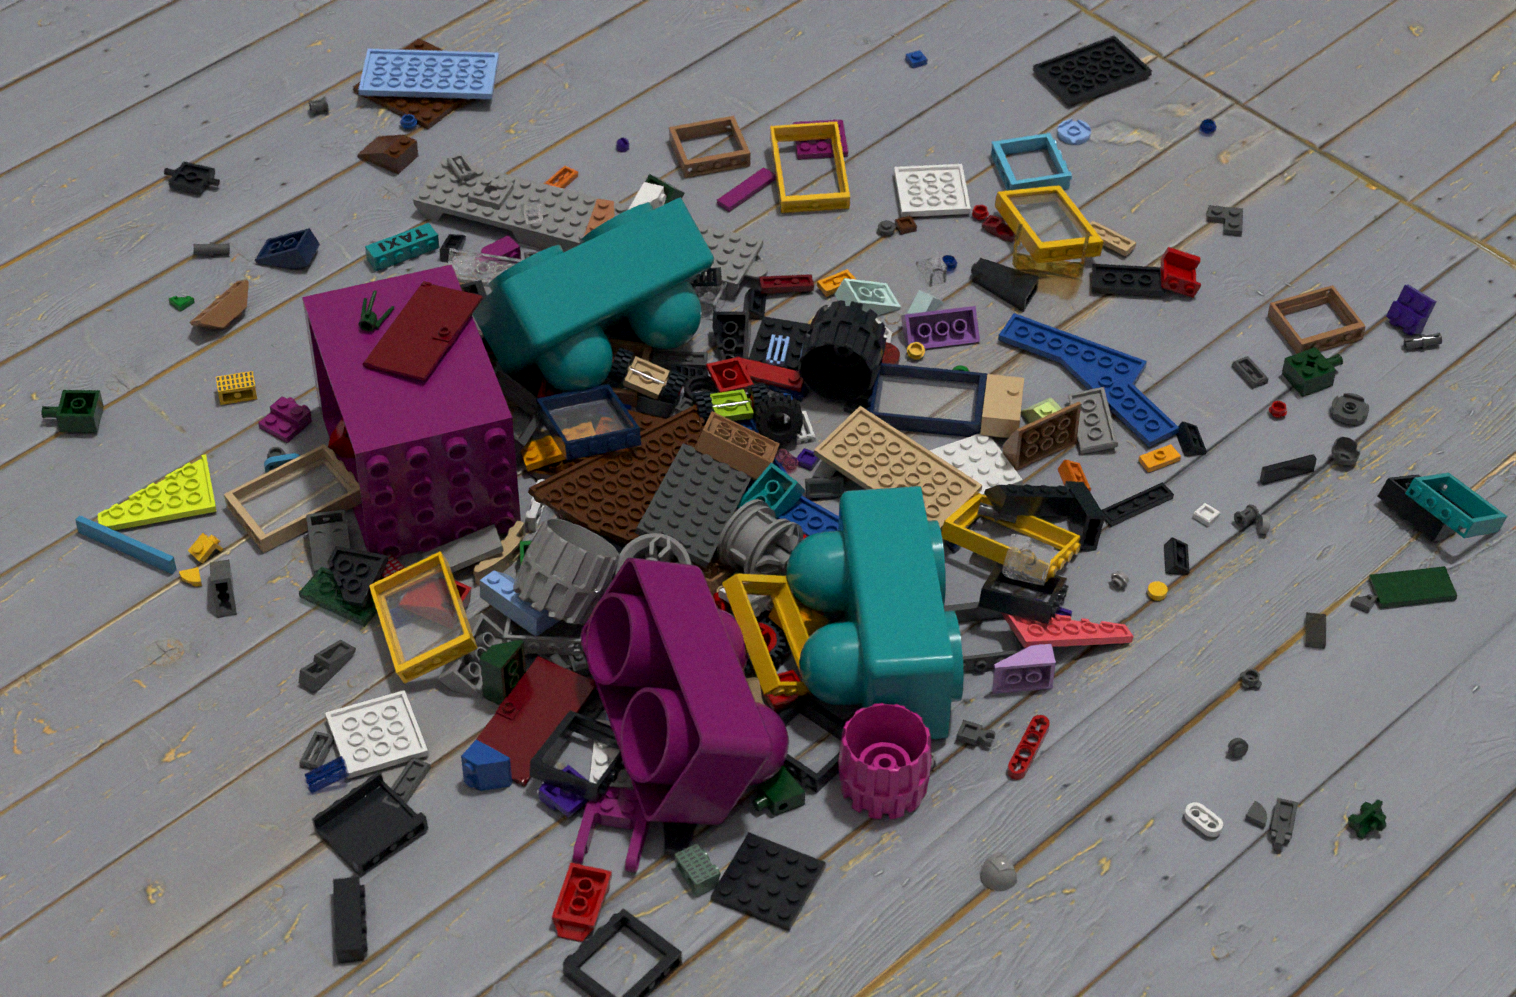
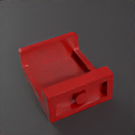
M1168 247L1160 259L1161 287L1194 298L1201 288V283L1196 282V268L1201 262L1200 257Z

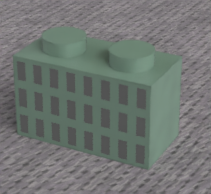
M695 844L675 854V868L696 897L715 889L721 874L718 867L712 865L705 850H702L698 844Z

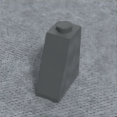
M229 559L209 562L210 581L217 617L237 614Z

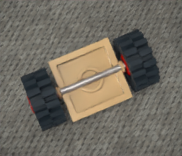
M620 347L613 359L607 378L621 384L625 373H628L623 382L624 386L656 400L663 388L664 391L660 401L671 403L674 406L683 388L686 375L673 370L668 381H666L669 370L637 356L630 366L629 364L634 353Z

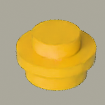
M913 342L907 347V355L911 359H921L925 354V348L919 342Z

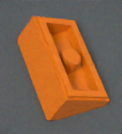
M1065 459L1058 467V472L1064 486L1066 481L1084 482L1088 490L1091 491L1080 463Z

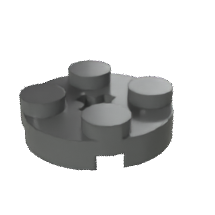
M1344 393L1343 396L1339 398L1336 396L1332 401V418L1345 424L1360 426L1368 417L1369 405L1364 402L1363 397L1357 394Z

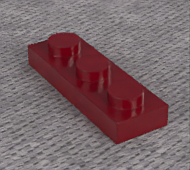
M812 274L759 277L761 293L814 291Z

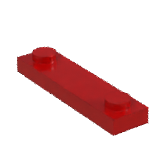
M740 358L751 380L801 392L805 382L800 377L799 371Z

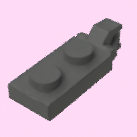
M1277 798L1270 831V838L1276 839L1274 844L1275 851L1282 852L1284 841L1290 842L1298 802Z

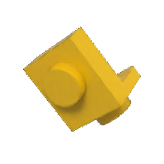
M202 533L189 548L188 552L199 562L204 563L215 549L222 552L223 548L219 545L221 541L214 535L208 536Z

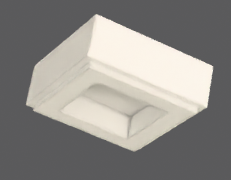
M1206 503L1193 513V518L1207 527L1220 517V512Z

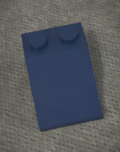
M310 228L269 238L257 255L255 262L289 269L305 268L310 264L320 243Z

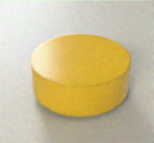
M1155 581L1149 584L1147 594L1151 599L1160 601L1166 598L1168 588L1164 583Z

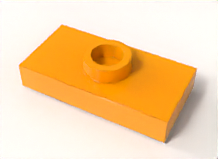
M1170 444L1140 455L1138 461L1149 473L1180 461L1181 455Z

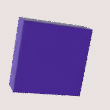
M804 448L795 459V464L812 471L820 459L813 455V451Z

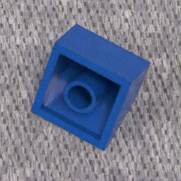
M477 739L461 755L463 779L469 787L485 791L510 787L512 785L510 758Z

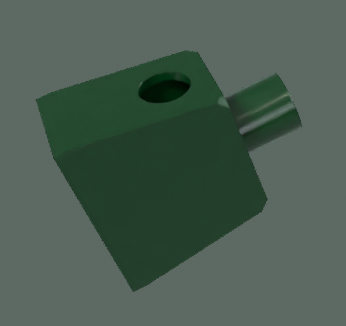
M782 766L773 777L758 784V798L752 800V804L756 811L767 807L773 815H779L805 805V791Z

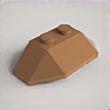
M248 280L236 281L214 302L192 319L190 324L208 329L227 328L230 325V321L240 317L242 311L247 307Z

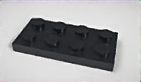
M1092 264V293L1163 296L1164 288L1161 287V267Z

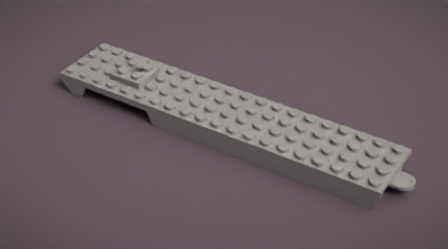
M442 158L413 199L414 206L430 220L438 221L442 213H447L512 230L518 243L541 249L560 245L563 251L566 252L581 244L580 240L584 237L596 200L602 198L473 165L472 167L477 172V177L470 176L471 179L467 180L464 178V181L461 182L447 163V159ZM614 202V216L627 211L630 206ZM696 223L714 256V263L710 268L721 267L722 285L693 287L694 289L733 299L744 276L759 279V277L768 275V267L763 263L755 261L763 246L762 239ZM705 272V282H707V272Z

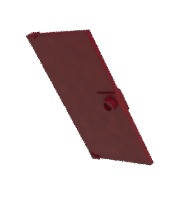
M423 281L363 362V366L369 369H378L425 381L483 300V296Z
M538 656L508 697L501 703L494 716L476 739L509 757L512 780L519 785L526 786L531 778L530 760L570 710L576 713L580 711L597 688L595 680L581 676Z

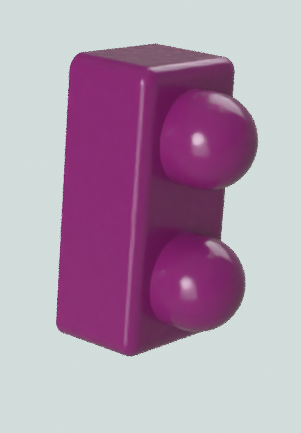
M627 558L602 598L594 607L591 616L582 629L581 644L587 658L589 670L595 680L618 743L624 766L630 776L645 819L656 822L719 825L726 819L749 785L767 781L781 769L789 749V737L786 726L774 710L755 701L743 672L748 663L749 653L744 643L741 629L733 615L724 610L717 609L702 570L695 565Z

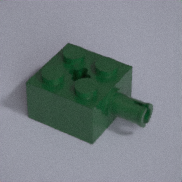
M1314 347L1286 357L1284 359L1282 375L1303 397L1333 386L1336 374L1334 367L1343 365V358L1340 354H1336L1326 359Z
M63 390L58 407L42 406V418H56L60 432L97 433L104 407L100 390Z

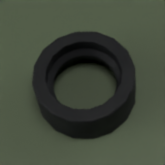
M705 375L690 378L684 386V397L691 399L692 392L696 389H708L712 391L711 394L719 392L712 378Z
M639 396L636 411L669 418L673 404Z

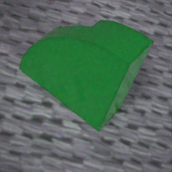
M173 296L169 298V303L180 312L195 303L194 298L191 296Z

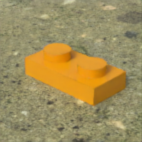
M846 269L817 281V287L827 297L835 294L844 278L857 279Z

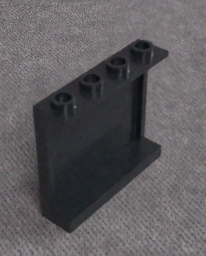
M381 772L369 777L363 784L353 788L347 795L336 800L330 807L312 818L315 832L360 878L429 829L426 816L422 812L417 814L383 781ZM385 796L388 797L386 801L392 802L394 804L399 803V808L382 802Z

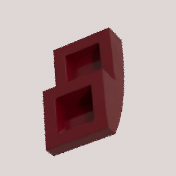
M990 215L981 224L983 229L1000 239L1013 243L1017 238L1002 217Z

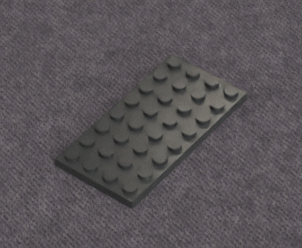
M683 443L637 526L635 533L640 536L650 533L668 535L683 545L692 562L707 568L718 546L719 537L726 523L734 514L751 477Z

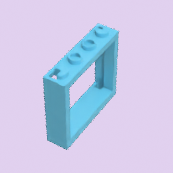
M1050 133L992 142L991 157L1007 191L1060 185L1063 190L1069 189L1072 173L1068 171L1067 163L1063 161L1061 150H1058L1056 140L1052 138ZM1041 149L1048 150L1059 174L1016 180L1005 155Z

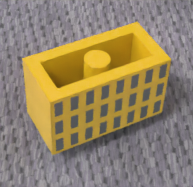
M253 371L216 377L220 405L257 399Z

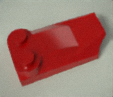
M570 862L552 915V921L560 938L583 942L586 936L595 928L605 896L610 890L612 871Z

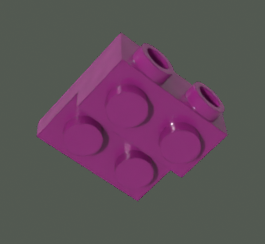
M282 396L270 406V413L258 425L263 431L288 443L312 422L311 411L306 405L300 406L296 404L293 398Z

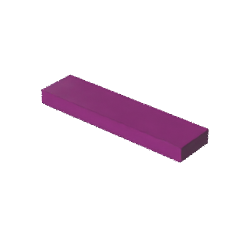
M763 167L718 198L717 205L730 212L775 181V174Z

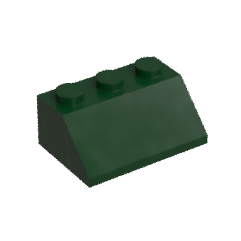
M516 640L491 645L487 651L482 653L480 663L485 699L500 706L526 673L524 641Z

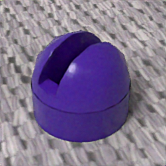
M622 137L617 140V151L627 152L630 149L629 141L626 138Z

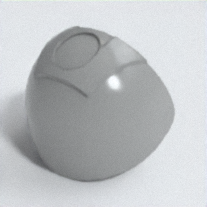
M997 852L985 860L980 877L986 887L996 891H1003L1017 883L1015 868L1003 853Z

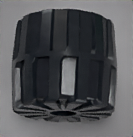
M840 300L832 302L831 306L824 305L817 311L807 330L801 348L798 371L800 377L805 382V386L810 391L819 395L820 398L838 402L858 400L864 396L867 390L872 388L884 356L887 337L884 338L886 327L883 322L877 323L875 319L878 315L872 309H869L867 312L863 311V304L851 301L850 306H846L845 301Z

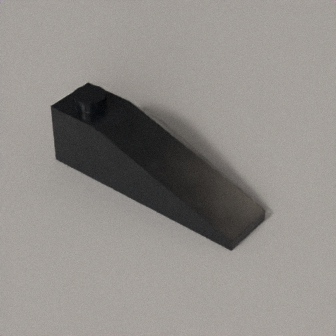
M749 311L713 312L712 329L722 360L736 357L748 359L752 325Z

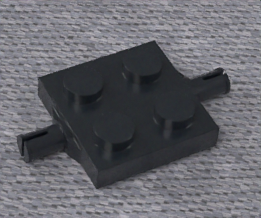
M183 161L180 167L175 170L164 169V175L172 176L168 182L169 188L201 195L206 186L213 185L218 187L220 185V180L213 178L216 173L215 168Z

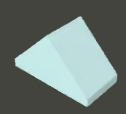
M919 290L907 314L936 311L943 304V301Z

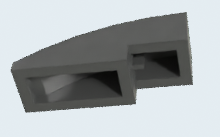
M340 639L314 655L312 663L300 669L298 683L313 692L316 691L341 670L355 653L356 648Z

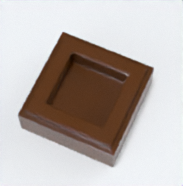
M911 216L895 219L894 224L900 235L917 231V226Z

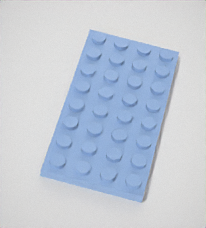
M367 49L359 85V95L492 99L499 53Z

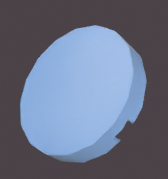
M1068 119L1059 124L1057 135L1066 144L1080 145L1090 139L1091 128L1082 120L1073 121V119Z

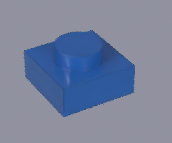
M921 50L908 53L905 56L912 69L927 65V58Z

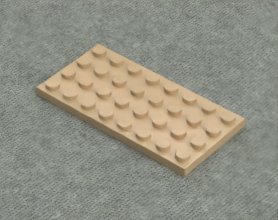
M861 406L814 449L813 455L866 490L921 486L927 521L937 520L940 530H942L944 521L965 502L976 496L982 489V484Z

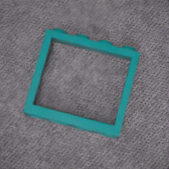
M1450 473L1416 477L1405 493L1463 538L1499 532L1508 517ZM1436 491H1440L1442 494H1444L1446 497H1448L1450 500H1452L1454 503H1456L1458 506H1460L1474 518L1472 519L1471 517H1469L1467 514H1465L1463 511H1461L1459 508H1457L1455 505H1453L1451 502H1449ZM1462 527L1466 528L1464 533L1460 530Z

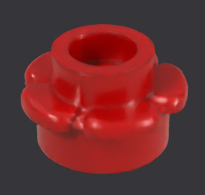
M976 205L972 210V216L977 220H984L985 217L989 216L987 207L985 205Z
M1275 401L1269 407V413H1272L1275 418H1281L1287 414L1286 404L1282 401Z

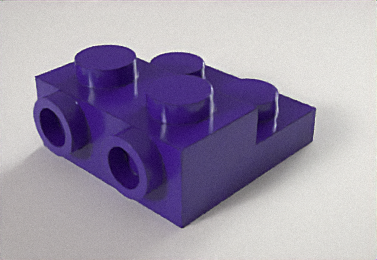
M1404 285L1397 301L1392 302L1386 317L1390 319V324L1402 326L1404 328L1403 331L1409 335L1421 334L1436 301L1410 285Z
M569 765L562 770L587 780ZM545 782L538 789L540 801L553 811L558 809L568 818L589 801L586 798Z

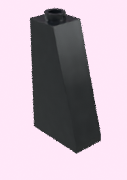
M980 258L971 268V273L973 274L972 281L1020 311H1025L1038 291V276Z
M1066 481L1064 487L1074 497L1067 514L1072 532L1081 536L1079 544H1081L1080 549L1096 550L1105 515L1084 482Z

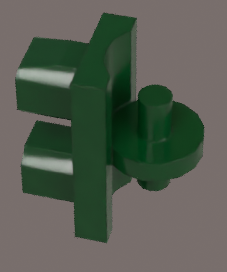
M1377 799L1373 804L1365 801L1361 805L1360 816L1352 814L1348 817L1349 827L1356 830L1358 838L1363 839L1370 831L1375 829L1383 831L1386 828L1385 819L1387 817L1381 809L1383 801Z

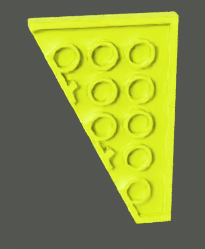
M206 454L201 455V459L192 464L189 462L182 468L167 474L165 479L159 483H152L146 488L128 496L129 499L120 505L117 503L112 505L111 508L98 513L97 516L99 524L112 530H120L217 512Z

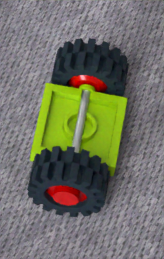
M762 383L749 385L747 396L744 389L710 394L708 391L693 393L691 406H697L699 417H703L705 424L712 411L732 421L756 418V408L759 407L761 400L764 401V397L768 395L766 385Z

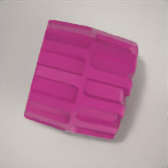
M878 703L865 709L861 708L854 713V716L850 721L846 722L843 728L838 761L841 793L844 799L850 797L853 800L851 807L855 811L860 813L862 809L868 810V816L874 819L881 820L883 814H888L889 819H896L904 816L905 809L908 812L914 811L921 804V800L927 793L931 772L930 732L923 724L922 718L917 713L906 709L905 706Z

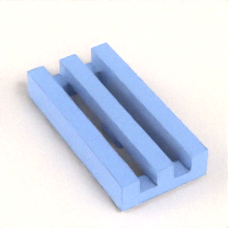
M775 335L771 336L766 364L784 366L790 337L786 336V339H783V336L780 335L779 338H775ZM777 343L774 359L771 360L774 344ZM781 344H784L781 361H777Z

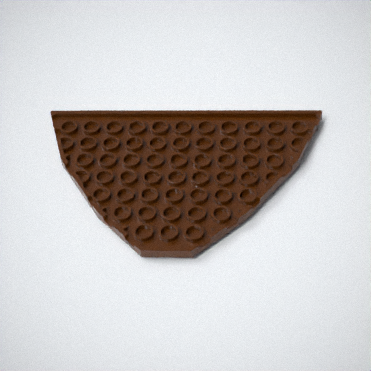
M694 405L641 431L640 446L593 455L529 487L528 493L534 497L536 502L544 503L576 525L627 545L640 536L635 533L637 526L682 444L684 443L695 448L703 431L705 421L703 417H699L698 408ZM716 548V550H715L713 556L717 555V552H716V551H717V548Z

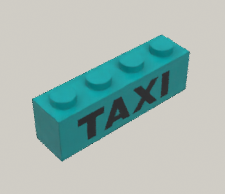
M430 223L366 245V257L374 270L378 271L438 249L439 238Z

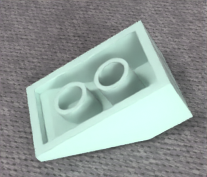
M844 278L834 294L838 301H845L846 306H850L851 301L863 304V311L867 312L869 309H872L878 316L900 310L901 308L887 283Z

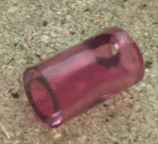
M786 449L778 450L775 455L776 460L788 470L797 468L798 459Z

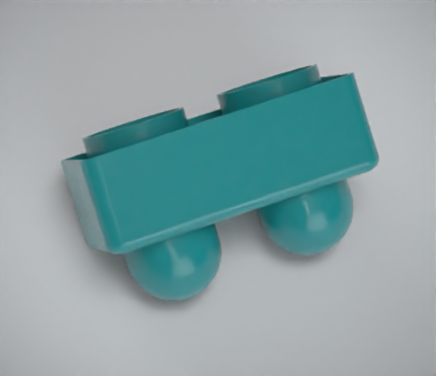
M681 197L656 209H653L650 202L635 206L590 231L580 240V245L566 252L563 251L560 245L549 247L518 262L491 280L488 285L492 292L478 305L472 315L503 371L506 374L514 375L537 364L545 380L552 387L563 393L600 386L608 377L613 362L611 344L604 331L626 319L636 336L653 348L663 350L674 349L687 343L697 332L702 317L701 303L691 283L713 265L714 256Z
M921 486L846 491L842 494L839 501L838 531L819 532L804 538L793 549L787 562V581L797 600L810 609L821 612L844 611L845 622L823 626L807 639L799 660L801 678L810 693L825 703L832 705L858 704L859 710L878 703L898 704L905 706L906 709L917 713L922 718L923 724L929 729L931 739L948 738L951 702L961 701L964 672L958 619L955 611H944L946 571L943 540L937 520L927 521Z

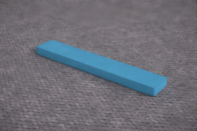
M79 515L75 519L78 533L170 574H174L177 570L174 556Z

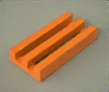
M563 166L544 184L565 189L578 177V171Z

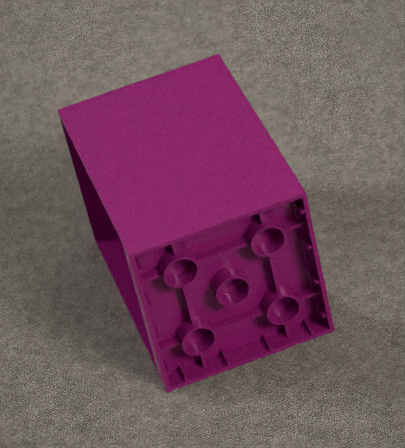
M452 264L302 297L318 404L329 439L331 433L343 418L355 453V458L341 457L337 453L335 455L338 461L341 460L344 463L346 470L353 473L356 482L359 483L362 503L353 507V511L367 552L382 555L391 553L397 559L399 556L418 551L428 552L493 524L498 533H507L517 521H521L513 418L472 315L425 381L378 369H369L363 366V362L423 281L462 291ZM376 290L377 294L372 312L377 315V320L391 306L395 308L380 324L379 329L374 328L373 331L368 332L362 330L358 323L361 317L364 298H367V311L372 293Z

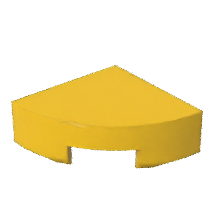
M198 567L179 571L183 582L192 584V586H202Z

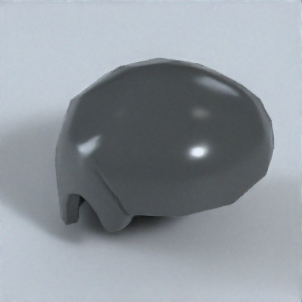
M1342 436L1337 438L1331 449L1333 459L1338 464L1344 466L1355 464L1361 453L1357 450L1358 443L1349 437Z

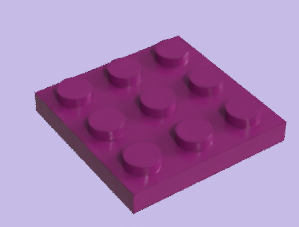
M843 119L793 122V124L838 122L843 157H848ZM831 139L795 141L798 160L834 158Z

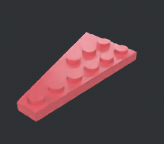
M1001 612L1024 648L1039 644H1051L1052 647L1132 643L1134 637L1125 624L1105 621L1096 624L1089 622V619L1081 618V621L1071 620V616L1056 614L1055 618H1051L1049 624Z

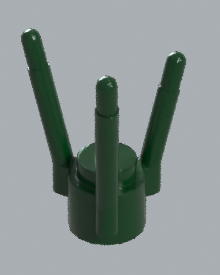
M376 290L372 293L367 311V298H364L361 317L358 323L362 330L368 332L373 331L374 328L379 329L380 324L395 308L391 306L377 320V315L372 312L377 294Z

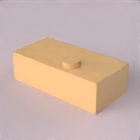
M987 374L980 435L1009 438L1019 428L1024 387L1023 377Z

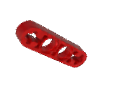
M1036 715L1029 723L1009 761L1007 773L1010 778L1020 780L1026 776L1049 731L1050 721L1046 716ZM1040 724H1043V725L1040 726L1039 731H1037V730H1036V729H1037V726H1039ZM1035 737L1038 741L1032 743L1029 742L1027 738ZM1028 752L1030 756L1022 757L1019 753ZM1018 763L1021 764L1020 769H1018L1017 771H1015L1016 768L1018 767Z

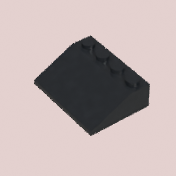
M1419 474L1388 478L1377 496L1385 506L1394 509L1399 517L1409 521L1414 529L1420 530L1430 541L1445 540L1456 533L1405 494L1413 479L1421 477ZM1436 491L1469 517L1474 518L1440 491Z

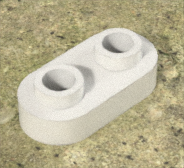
M1193 802L1187 805L1185 819L1209 837H1216L1221 834L1223 821L1200 803Z

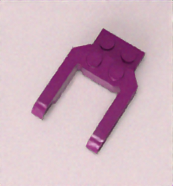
M609 786L606 795L601 796L597 803L591 801L586 804L572 860L573 863L584 864L585 854H588L596 823L605 826L634 829L626 857L625 871L637 873L649 830V821L643 815L635 790Z

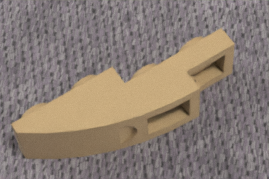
M517 521L509 529L507 537L501 541L504 549L503 552L486 558L475 566L473 574L475 575L477 585H480V579L494 570L503 573L520 557V541H523L526 536L524 522Z

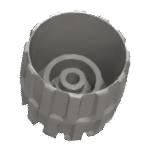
M549 518L543 521L530 543L515 578L513 590L520 594L518 597L522 601L533 602L531 607L537 611L548 610L549 617L556 620L563 619L566 623L585 624L591 616L594 607L606 592L620 555L612 544L586 528L565 520Z

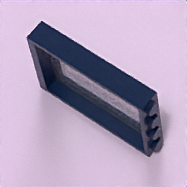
M882 363L875 382L870 389L872 395L868 397V406L870 408H867V411L897 430L971 437L981 433L987 373Z
M609 384L536 399L538 416L567 461L641 445L639 426Z

